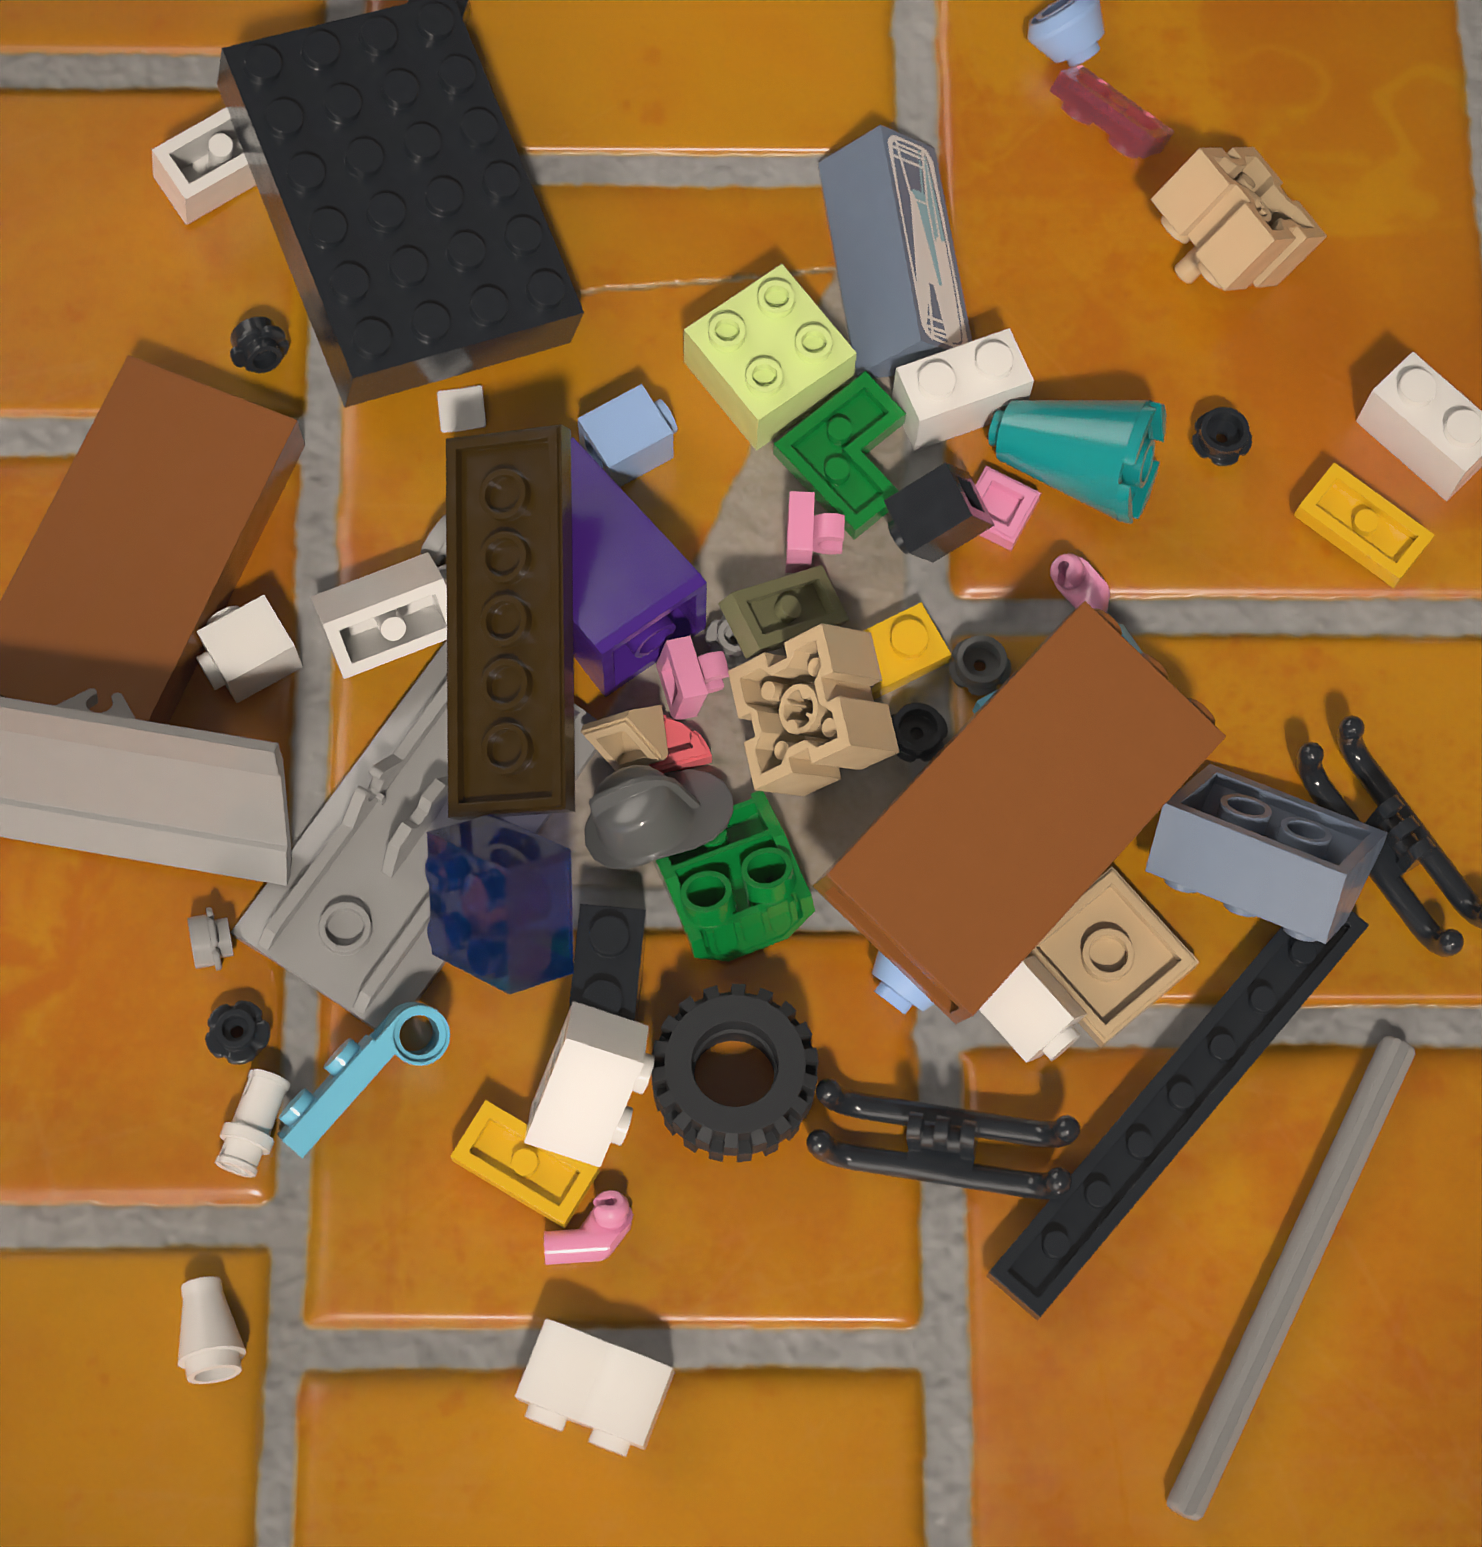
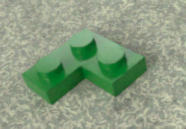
M865 371L775 442L773 445V455L808 492H815L814 498L828 513L845 515L844 530L855 540L889 512L884 500L899 491L867 458L866 454L904 425L906 413Z

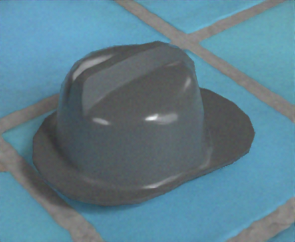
M631 765L620 768L605 778L597 788L595 795L589 800L591 814L584 829L585 846L595 861L607 868L624 870L695 849L713 841L727 828L734 812L733 796L724 781L709 772L686 769L662 773L650 766Z

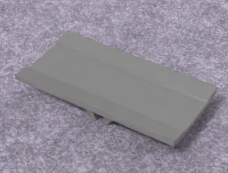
M447 640L291 850V874L287 886L267 883L230 932L233 937L263 956L268 957L352 1013L356 1018L374 1030L396 1006L420 1000L551 816V814L468 820L448 818ZM574 704L576 781L597 751L580 731L584 724L596 721L597 719Z
M93 688L56 706L0 697V837L287 886L291 874V841L284 765L278 743L137 720L121 693L112 694L113 706L109 710L95 713L89 710L98 703L97 691Z

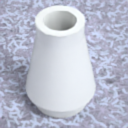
M201 1277L185 1282L181 1286L183 1304L178 1366L186 1369L187 1381L193 1384L217 1383L239 1375L242 1371L240 1359L246 1355V1350L224 1296L222 1280L218 1277Z

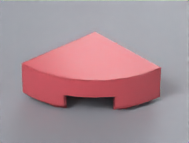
M663 714L668 755L665 760L647 766L662 773L712 763V754L702 736L683 723L667 718Z

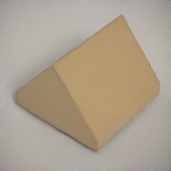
M662 705L633 709L584 724L580 731L615 771L631 765L646 766L665 760L668 755Z

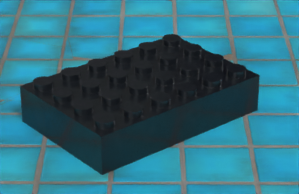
M418 0L222 48L217 80L218 89L230 114L231 122L344 408L571 343L584 311L455 0Z

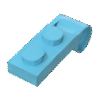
M406 1002L396 1006L369 1036L365 1035L358 1044L351 1038L347 1039L324 1065V1069L330 1075L312 1094L304 1088L282 1111L279 1119L285 1125L277 1133L280 1139L303 1158L394 1055L406 1063L417 1066L428 1065L438 1060L445 1053L450 1041V1029L444 1016L434 1008L423 1003ZM416 1015L426 1016L431 1022L433 1030L430 1042L424 1048L417 1051L405 1050L399 1037L403 1023Z

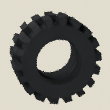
M732 983L731 992L719 993L717 985L703 989V998L694 1001L689 996L679 1004V1013L674 1018L668 1015L661 1026L659 1041L655 1040L652 1055L655 1056L651 1073L653 1096L657 1111H661L664 1117V1125L672 1135L678 1133L683 1138V1146L696 1153L698 1148L709 1152V1159L723 1162L724 1155L737 1156V1162L751 1161L752 1154L763 1151L764 1155L767 1156L777 1151L779 1143L785 1138L790 1141L799 1131L802 1120L804 1118L807 1119L818 1080L817 1068L819 1060L817 1048L812 1047V1033L806 1021L799 1024L795 1019L796 1009L787 1001L781 1006L773 1002V992L760 987L758 995L745 993L746 984ZM728 1041L744 1042L756 1047L765 1054L773 1067L774 1079L771 1089L760 1100L746 1106L730 1107L712 1101L699 1089L695 1080L696 1063L705 1051L714 1045Z

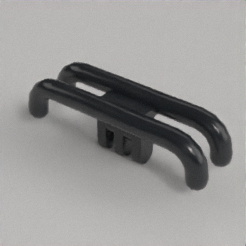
M1353 715L1345 717L1340 722L1337 731L1339 749L1352 773L1378 806L1364 824L1387 832L1384 845L1369 876L1411 933L1425 948L1441 957L1456 955L1462 950L1464 945L1462 934L1457 930H1444L1439 926L1402 876L1421 864L1455 910L1466 921L1482 929V900L1472 890L1372 757L1363 740L1365 731L1363 720ZM1315 742L1303 744L1297 753L1296 765L1300 779L1313 801L1320 807L1361 822L1327 776L1322 764L1324 758L1322 746Z
M824 1078L817 1084V1099L825 1108L833 1112L863 1120L907 1126L908 1152L849 1143L831 1137L823 1129H816L808 1135L806 1146L816 1159L824 1163L855 1171L1031 1199L1060 1198L1071 1189L1072 1176L1062 1167H1055L1047 1173H1038L975 1163L978 1138L1044 1148H1059L1072 1144L1079 1136L1080 1125L1070 1115H1063L1056 1121H1040L856 1092L840 1086V1083L832 1078Z

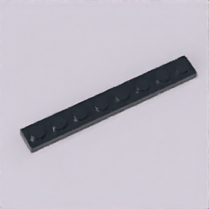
M1351 911L1345 924L1326 944L1319 941L1307 942L1298 940L1288 935L1283 930V927H1281L1071 1174V1189L1064 1196L1049 1200L988 1272L986 1277L1032 1317L1038 1320L1346 954L1369 924Z

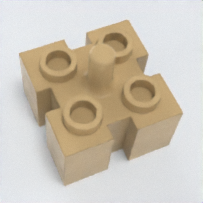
M1233 147L1228 153L1223 148H1199L1151 198V201L1163 214L1161 222L1167 232L1182 243H1187L1191 240L1195 245L1175 266L1177 276L1189 284L1202 274L1208 282L1224 291L1246 289L1252 283L1256 288L1277 286L1327 235L1298 200L1291 201L1280 187L1283 182L1254 147Z
M821 623L784 642L787 656L764 652L728 671L738 718L752 720L755 737L745 741L744 746L753 787L756 791L806 796L841 780L840 767L862 770L899 753L888 704L874 702L871 691L876 683L882 681V676L870 632Z

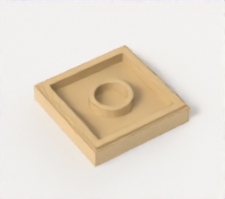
M1113 867L1107 870L1090 886L1027 956H1035L1087 1013L1078 1023L1100 1048L1105 1046L1199 964L1194 955Z

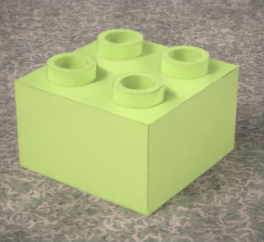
M783 264L684 329V363L756 451L816 411L854 379L856 351Z

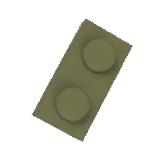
M822 565L732 592L718 603L746 659L758 656L764 652L767 653L785 647L784 642L821 623L841 627L850 620Z

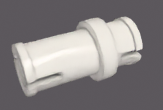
M251 1069L249 1071L248 1081L232 1122L224 1123L219 1135L224 1144L219 1156L215 1160V1164L218 1167L243 1177H256L257 1167L262 1155L270 1154L273 1147L274 1139L270 1137V1133L285 1093L289 1090V1081L265 1070Z

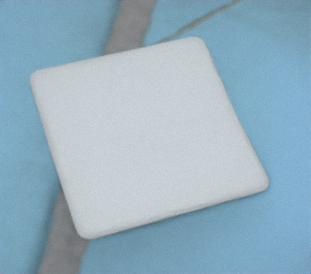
M482 386L437 392L440 427L443 433L486 426Z

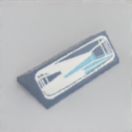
M879 125L818 163V171L849 344L857 353L855 377H859L865 371L873 379L895 376L897 367L971 342V332L935 148Z

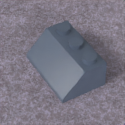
M1209 764L1180 788L1162 807L1145 871L1164 878L1165 883L1175 890L1186 893L1198 892L1223 902L1224 907L1234 914L1244 917L1257 916L1282 926L1283 930L1293 938L1307 942L1319 941L1326 944L1347 921L1384 845L1387 832Z

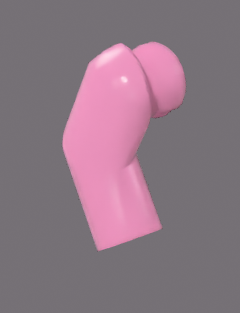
M1067 553L1057 557L1052 563L1050 572L1057 589L1075 609L1086 601L1093 609H1101L1107 613L1110 589L1106 581L1085 559L1075 554Z
M604 1191L594 1199L593 1204L595 1207L579 1229L544 1231L546 1265L597 1262L610 1257L631 1228L633 1213L627 1198L618 1191Z

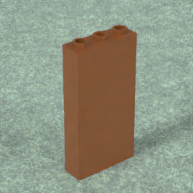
M128 355L0 601V697L56 706L93 688L97 691L98 703L89 709L92 712L101 713L109 710L113 706L112 694L121 693L137 720L168 725L198 664L196 657L203 654L205 650L197 631L207 626L208 620L215 613L226 607L305 447L298 420Z
M1086 601L1080 604L1052 631L813 885L837 911L955 1024L975 1015L1226 737L1215 726L1214 716L1203 704L1195 699L1186 698L1168 681L1167 671L1155 658L1145 653H1139L1121 636L1122 630L1112 616L1101 609H1093Z

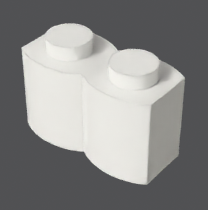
M545 1319L515 1397L529 1405L524 1417L561 1432L567 1420L592 1429L588 1440L589 1443L626 1457L630 1445L646 1449L675 1372L672 1367L610 1344L566 1325Z

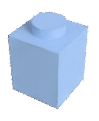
M642 384L577 418L580 445L619 487L673 458V434L678 431L675 419L664 401L659 399L653 402Z

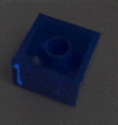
M493 814L427 832L428 858L425 862V876L429 884L430 921L427 926V935L432 955L509 995L574 974L571 849Z

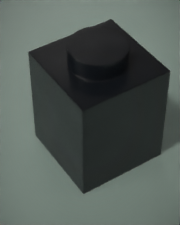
M947 462L884 500L893 519L888 522V529L896 545L905 554H911L932 563L995 526L970 474Z

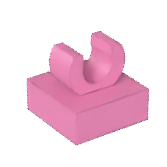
M790 491L785 573H797L810 569L813 551L830 555L842 554L845 515L824 513L814 516L815 492Z
M691 636L666 640L656 663L671 717L676 721L697 717L707 695L722 690L724 688L722 679L729 677V667L724 651L710 652L697 657Z

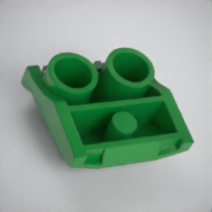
M763 791L751 793V799L733 805L734 812L727 828L713 841L695 849L653 861L676 910L694 958L729 962L788 939L815 912L812 894L799 869L786 834Z

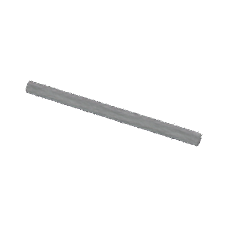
M1386 1036L1379 1042L1169 1494L1167 1506L1182 1517L1197 1521L1204 1516L1412 1063L1415 1049L1399 1038Z

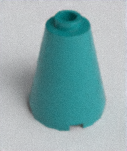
M1012 400L1005 411L998 409L995 412L989 429L988 442L990 446L996 447V457L999 461L1120 522L1132 524L1133 518L1139 519L1143 513L1157 475L1160 461L1153 460L1155 452L1154 440L1164 442L1166 409L1164 404L1151 400Z

